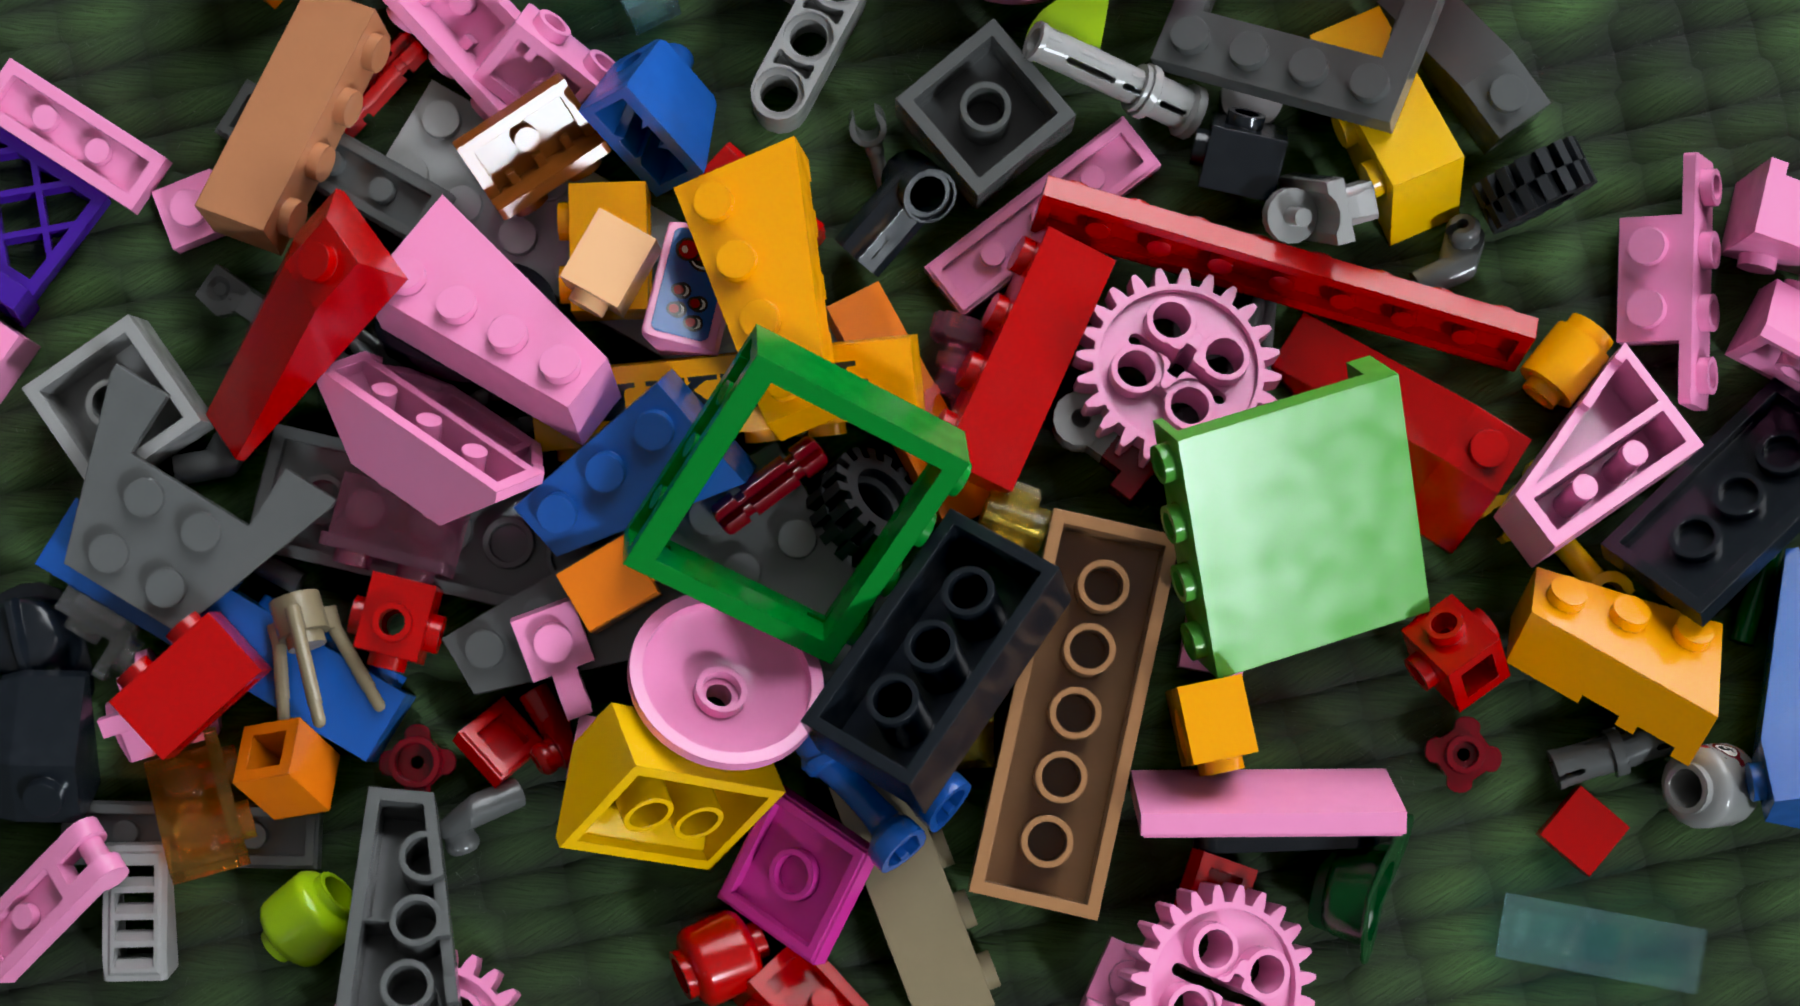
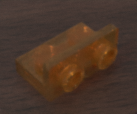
M216 726L208 727L203 732L206 742L205 746L180 752L176 757L163 761L157 758L143 762L173 885L251 864L246 840L258 837L248 799L238 802L235 800L232 782L238 758L234 744L221 746Z

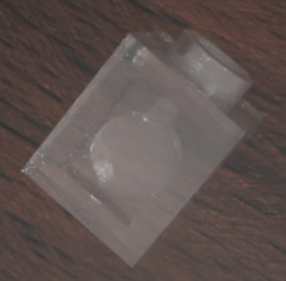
M71 585L67 586L54 607L69 616L64 626L81 638L96 645L102 637L111 641L91 672V675L101 681L110 679L115 671L123 674L134 664L135 653L141 651L145 645V642L136 638L142 629L141 627Z

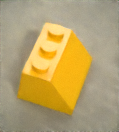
M611 702L573 744L555 837L559 848L711 870L786 791L774 763L749 770H722L694 763L662 744L644 725L635 707Z

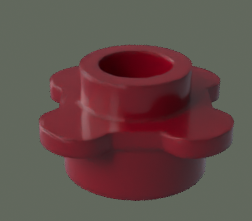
M1469 716L1456 719L1451 731L1446 732L1440 738H1430L1424 748L1426 759L1431 763H1435L1438 770L1446 776V786L1448 789L1456 793L1469 791L1472 788L1474 779L1485 771H1496L1502 762L1500 750L1497 747L1488 745L1480 734V723L1475 718ZM1461 748L1466 749L1469 753V757L1465 761H1461L1457 756Z
M413 724L407 727L404 732V739L399 741L392 750L384 751L379 758V768L384 775L392 776L399 784L405 787V790L431 792V786L442 775L451 774L457 764L454 752L449 749H441L431 739L430 729L422 724ZM416 756H420L424 761L423 766L419 769L414 768L412 765V760Z

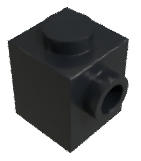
M1229 107L1227 114L1213 111L1209 129L1197 127L1191 149L1189 164L1199 166L1198 186L1266 201L1276 191L1288 145L1287 127L1264 123L1266 118L1264 114L1247 108Z

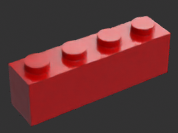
M1050 226L1033 233L1030 238L1023 236L1014 248L1007 265V270L1014 273L1005 294L997 293L984 313L981 327L988 331L978 353L971 350L958 370L955 385L961 387V390L952 410L944 408L938 418L965 431L970 463H972L971 473L967 481L995 495L1013 491L1116 263L1115 259Z

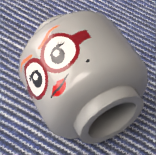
M1728 743L1702 744L1689 766L1671 757L1665 765L1661 779L1662 796L1669 812L1679 822L1695 829L1732 826L1748 818L1758 801L1752 802L1750 800L1746 786L1745 764L1752 762V759L1742 749Z

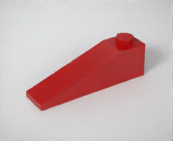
M336 188L293 238L206 413V416L236 460L245 461L408 280L345 191Z

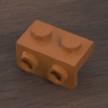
M559 72L452 142L503 220H508L514 215L523 217L533 213L547 201L549 192L568 180L575 182L586 178L598 169L602 162L601 158L611 151L607 142L579 113L581 104Z

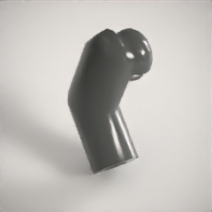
M1467 213L1457 214L1450 218L1446 224V232L1438 260L1410 272V281L1430 287L1451 289L1473 278L1477 272L1485 244V234L1479 220Z
M215 431L205 450L172 455L175 479L185 485L230 478L239 472L245 462L234 458L217 431Z
M515 778L506 779L496 788L489 786L471 794L441 819V838L445 841V849L448 854L458 857L476 850L480 844V838L475 828L526 805L523 789Z

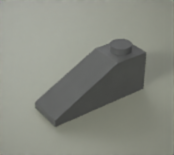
M1404 0L1377 1L1375 6H1380L1390 26L1393 28ZM1462 0L1445 1L1420 67L1478 147L1486 155L1536 120L1551 102L1514 51Z

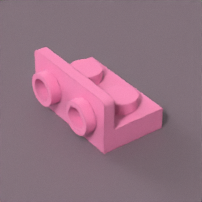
M529 3L472 77L509 105L559 72L582 105L616 62L600 50H589L571 35L569 26L558 15L546 9L539 10Z

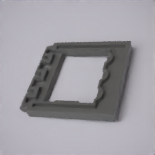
M1175 0L1151 55V61L1154 65L1161 67L1163 72L1392 134L1446 0H1404L1391 30L1390 39L1382 58L1213 14L1211 11L1216 0Z

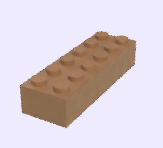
M1054 508L1050 514L1041 558L1060 567L1072 600L1012 686L967 890L977 894L1098 921L1171 586L1170 569L1176 563L1174 544L1169 541L1164 532Z

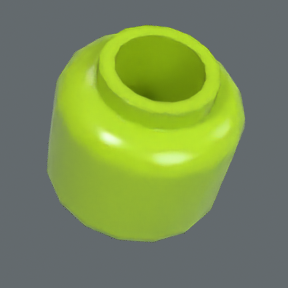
M305 870L296 873L268 897L260 907V923L263 929L261 940L265 949L280 962L290 961L302 967H312L320 964L345 943L352 899L350 887L340 877L329 871L319 873L314 870Z

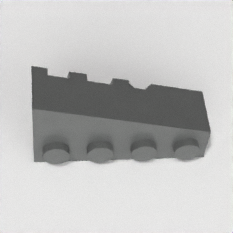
M368 786L335 1006H462L443 841L440 831V815L434 792Z

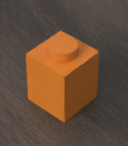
M624 535L556 574L587 630L595 635L663 595L655 579L623 565Z
M301 717L244 726L232 784L273 820L329 812L340 754Z

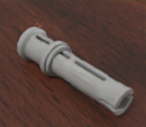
M1041 20L1034 24L1024 41L1022 55L1026 60L1037 62L1080 84L1089 86L1121 101V106L1127 115L1138 120L1145 116L1168 126L1170 134L1179 139L1189 138L1197 130L1205 116L1209 100L1207 89L1197 84L1187 87L1164 76L1163 69L1157 65L1143 63L1136 67L1095 46L1054 29Z

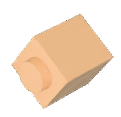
M599 207L560 274L565 285L573 290L568 299L578 307L599 318H603L607 310L624 318L662 252L657 239Z

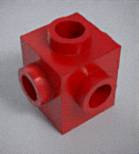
M373 570L366 597L357 595L350 611L347 632L356 635L353 647L369 652L366 664L404 674L407 662L424 666L427 652L437 655L444 636L447 617L437 615L444 591L434 585ZM398 615H403L405 619L403 629L399 633L392 635L390 632L392 619Z
M1450 594L1434 607H1430L1431 611L1417 615L1409 625L1401 630L1409 656L1404 659V663L1410 675L1421 688L1428 691L1434 687L1454 708L1462 712L1510 677L1511 674L1500 634L1489 616L1480 608L1470 611L1458 598Z

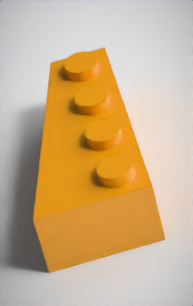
M795 136L673 188L737 352H739L755 325L758 324L835 364L825 305L827 297L824 275L821 272L817 237L819 236L816 213L812 204L810 182L812 181L809 159ZM773 383L769 385L758 402L765 424L780 441L838 418Z

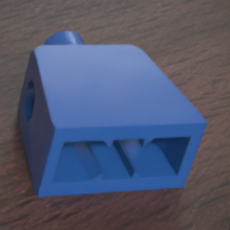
M661 39L652 41L614 63L579 109V113L639 179L646 181L649 190L656 197L705 172L717 107L714 95L692 71L694 65L692 53L681 44L668 43Z

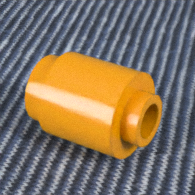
M1572 313L1566 322L1558 321L1520 368L1521 374L1526 379V382L1522 385L1524 391L1533 400L1548 409H1553L1557 404L1566 408L1572 407L1608 362L1607 352L1613 345L1612 338L1598 324L1579 313Z

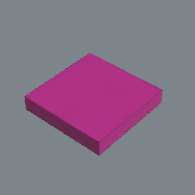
M783 785L786 792L750 829L717 897L812 965L825 964L874 867L868 856L870 843Z

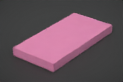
M1386 768L1238 769L1209 776H1199L1198 770H1131L1130 792L1140 835L1144 838L1403 836V834H1407V810Z

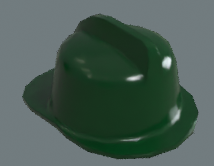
M1413 814L1407 815V834L1394 836L1390 845H1375L1360 849H1337L1320 864L1315 876L1307 915L1309 923L1315 928L1327 931L1331 935L1360 946L1361 964L1365 965L1372 953L1383 903L1411 835L1414 822Z

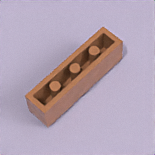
M351 0L299 1L194 205L215 232L282 256L290 238H294L306 222L308 214L307 205L318 183L324 182L333 169L336 158L335 149L346 127L353 126L358 120L363 106V94L373 74L380 72L388 60L391 37L376 9Z

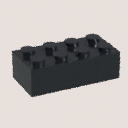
M950 508L800 721L817 749L926 814L1072 599L1060 567Z

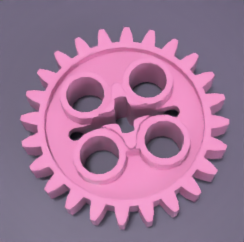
M1162 268L1155 270L1149 288L1136 274L1131 276L1126 286L1127 296L1120 290L1112 287L1105 298L1107 308L1096 305L1089 320L1093 327H1086L1079 342L1086 349L1076 351L1072 359V367L1087 372L1077 377L1073 385V391L1082 394H1092L1081 410L1082 416L1101 414L1103 420L1095 433L1096 437L1101 438L1112 432L1119 435L1120 439L1115 449V454L1118 456L1126 452L1132 445L1139 448L1138 466L1144 468L1151 459V446L1157 444L1153 420L1163 418L1176 430H1181L1277 401L1275 397L1266 391L1276 389L1282 380V375L1265 368L1275 363L1280 355V351L1276 348L1261 347L1260 345L1267 338L1272 328L1270 325L1251 326L1249 320L1257 308L1254 303L1246 305L1239 310L1232 305L1238 289L1235 286L1227 289L1221 296L1213 293L1214 275L1208 274L1200 287L1191 285L1189 270L1183 268L1175 284H1169ZM1160 318L1175 322L1179 326L1182 336L1171 338L1162 335L1155 328L1153 321ZM1129 338H1137L1141 345L1131 344ZM1213 354L1225 357L1232 364L1234 373L1220 374L1214 371L1209 366L1206 356ZM1175 363L1185 369L1178 378L1172 376L1167 371ZM1122 367L1138 369L1144 375L1147 385L1134 387L1126 384L1120 378L1118 369ZM1213 396H1221L1224 403H1216ZM1175 403L1190 405L1197 412L1199 422L1188 424L1180 421L1173 414L1171 405Z
M1205 881L1200 882L1198 893L1185 888L1176 889L1177 907L1174 904L1162 901L1156 902V912L1160 919L1158 924L1139 920L1137 925L1146 940L1142 946L1125 944L1124 949L1136 959L1134 968L1117 970L1118 977L1132 982L1130 992L1116 998V1004L1123 1006H1174L1176 1000L1182 994L1183 1006H1243L1225 1000L1220 994L1190 983L1174 975L1172 968L1177 963L1192 973L1211 978L1217 985L1258 1001L1261 1006H1315L1314 1000L1301 995V986L1316 980V974L1300 970L1299 963L1305 960L1312 953L1310 947L1292 944L1302 929L1300 924L1282 921L1286 907L1266 902V893L1248 888L1245 891L1243 885L1224 882L1222 887L1219 884ZM1207 933V950L1204 953V955L1200 958L1198 950L1199 944L1203 936ZM1258 959V975L1255 978V980L1251 982L1252 966Z

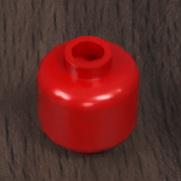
M721 910L682 928L676 938V949L669 952L672 969L687 998L692 1000L698 997L703 1003L710 1006L720 1005L743 994L747 989V983L763 969L762 959L770 956L769 945L761 928L753 922L745 924L738 914L729 910Z

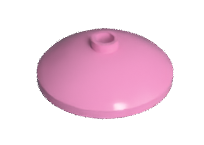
M688 595L663 605L645 621L634 640L627 665V682L631 700L637 714L649 731L662 744L683 758L706 767L722 770H749L764 767L785 758L796 750L809 735L800 721L824 688L823 672L818 658ZM716 697L723 701L725 706L715 705L707 698Z

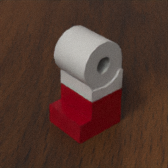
M1077 392L1066 394L1058 401L1053 412L1052 431L1055 439L1063 448L1071 452H1085L1117 476L1111 483L1108 492L1126 506H1129L1154 474L1151 459L1144 468L1139 467L1138 456L1140 449L1133 445L1120 456L1115 454L1120 436L1112 432L1107 436L1097 438L1095 433L1103 417L1101 414L1093 416H1082L1081 414L1085 402L1092 394Z

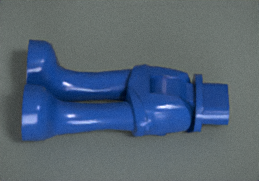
M809 735L794 750L801 758V769L809 777L820 778L845 801L864 823L872 835L868 856L881 872L887 873L910 859L924 845L926 841L925 831L913 819L899 812L864 777L820 752ZM954 771L926 814L909 804L907 805L916 817L934 833L940 830L960 808L971 790V784L960 773Z

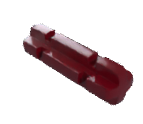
M811 436L803 437L788 449L790 454L784 459L779 455L752 475L746 483L739 485L738 487L741 491L734 496L729 492L712 505L711 513L727 534L737 533L751 522L749 517L757 512L761 515L801 485L799 479L805 475L811 478L827 465V455Z

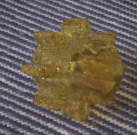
M1017 481L1012 492L1003 493L993 488L990 490L977 523L1037 554L1048 530L1052 511L1039 507L1042 498L1040 497L1041 490Z

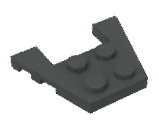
M116 364L110 373L64 564L170 629H173L192 612L197 611L199 615L203 614L246 579L248 575L288 545L317 519L331 510L338 499L289 468H286L252 522L248 524L136 455L137 448L171 395L121 364Z

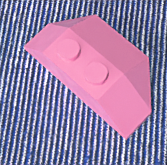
M367 351L333 362L316 381L351 464L439 526L543 483L545 471L541 444L450 383L411 368L382 364L383 357Z

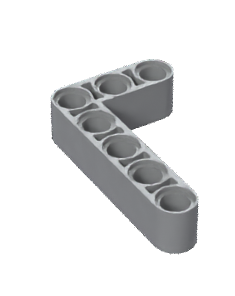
M783 0L793 6L759 67L750 88L754 115L761 126L770 132L782 134L790 133L802 125L864 12L867 0H844L838 2L832 0ZM810 32L819 34L826 41V46L821 53L806 57L794 51L792 45L798 36ZM775 87H786L796 93L797 100L790 109L776 112L768 109L763 104L764 96Z

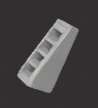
M171 841L107 842L106 846L109 851L118 852L126 866L154 865V876L126 877L117 886L103 892L102 963L104 981L167 980L179 966ZM124 893H154V902H124ZM126 920H154V929L126 930ZM153 947V953H128L127 948Z

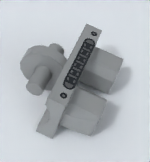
M1298 172L1279 177L1278 182L1281 189L1270 195L1262 210V222L1266 232L1274 240L1287 244L1299 243L1303 240L1336 246L1356 241L1353 230L1354 225L1379 219L1372 181L1359 180L1346 184L1342 177Z

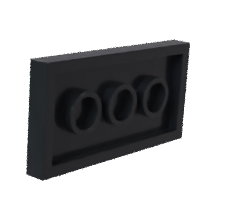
M1774 377L1601 543L1603 558L1703 628L1800 533V393Z

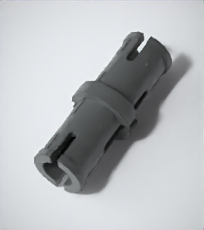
M1612 725L1602 728L1600 736L1558 749L1547 750V759L1549 762H1553L1549 764L1552 776L1559 790H1563L1583 781L1615 773L1617 778L1631 773V767L1669 756L1674 747L1637 727L1632 735L1624 729L1616 730V727Z

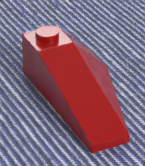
M1305 312L1301 315L1280 348L1279 357L1271 365L1272 371L1282 375L1281 381L1292 395L1348 379L1346 362L1369 355L1399 374L1420 536L1448 554H1452L1499 494L1532 439L1478 405Z

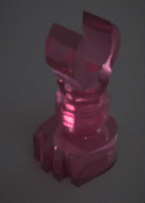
M950 310L934 312L929 329L930 337L936 343L946 346L945 351H938L934 365L940 369L936 373L934 383L924 392L925 411L931 414L934 399L939 393L950 400L952 410L961 391V387L955 385L958 370L971 350L978 353L988 331L981 327V320Z

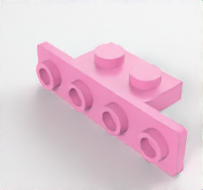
M382 0L388 6L386 12L392 22L403 31L413 34L429 51L428 58L431 64L444 76L457 81L471 97L470 104L481 118L487 120L508 106L472 76L521 14L510 0Z
M1688 152L1683 155L1682 214L1619 218L1616 342L1621 345L1626 343L1628 346L1679 344L1678 403L1693 411H1708L1709 395H1714L1718 386L1717 362L1713 356H1710V332H1715L1718 329L1720 311L1717 296L1711 294L1712 269L1719 267L1721 259L1719 235L1716 231H1712L1713 207L1719 206L1722 199V180L1719 170L1717 168L1714 169L1713 163L1698 152Z

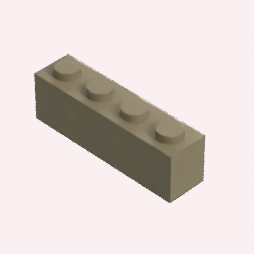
M867 780L892 806L913 819L926 834L924 845L910 859L887 873L881 872L874 865L865 883L911 1006H994L995 1003L990 990L1000 987L1001 983L988 949L976 954L966 929L977 926L978 923L965 889L952 893L943 870L954 865L955 862L942 829L934 833L929 832L928 828L916 817L906 802ZM829 787L842 824L870 843L872 835L864 823L845 801Z

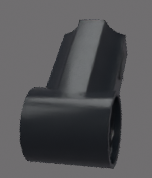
M917 150L899 152L888 160L882 171V185L835 238L846 251L877 277L925 223L941 220L950 212L955 204L957 191L953 179L929 157ZM927 177L923 189L916 195L910 196L914 184L919 179Z

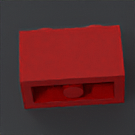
M197 611L192 612L166 635V638L172 645L157 659L152 661L147 655L143 656L116 680L122 687V690L109 703L162 761L176 757L272 670L271 666L220 611L208 612L203 617Z

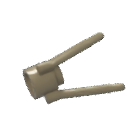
M303 589L290 592L269 602L273 623L267 626V631L272 645L278 721L290 719L288 649V653L296 654L313 725L317 728L325 726L326 718L322 705L323 701L311 650L327 643L326 632H329L373 709L377 712L385 709V701L342 627L336 605L324 607L320 592L317 589Z

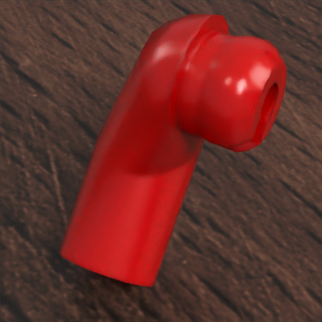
M544 682L522 695L519 699L544 739L534 744L530 749L531 759L542 774L551 775L560 767L568 768L574 738L571 722L567 720L562 706L548 683Z

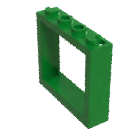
M756 324L625 528L623 565L832 664L845 644L852 646L859 639L866 626L867 612L879 595L886 597L894 589L901 574L902 561L913 545L919 548L927 541L936 523V512L947 496L955 497L965 486L972 469L965 431ZM771 383L928 463L825 615L670 540Z

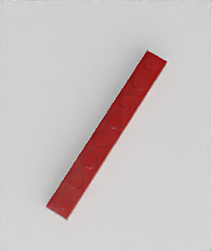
M1048 175L1030 229L1031 232L1035 233L1050 226L1106 254L1158 269L1162 268V270L1179 275L1183 268H1187L1190 277L1199 281H1203L1208 274L1214 275V285L1227 289L1235 286L1238 288L1237 292L1511 372H1515L1536 340L1539 318L1516 312L1507 306L1492 305L1454 294L1445 288L1423 285L1393 276L1384 270L1358 266L1332 258L1330 255L1322 252H1311L1273 241L1264 235L1249 234L1211 223L1209 220L1199 216H1187L1150 205L1141 199L1126 198L1098 190L1075 180H1064Z

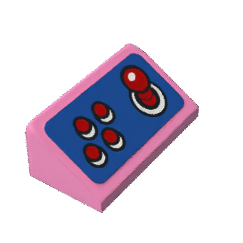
M670 222L667 227L642 325V335L660 355H718L726 321L688 224L684 222Z

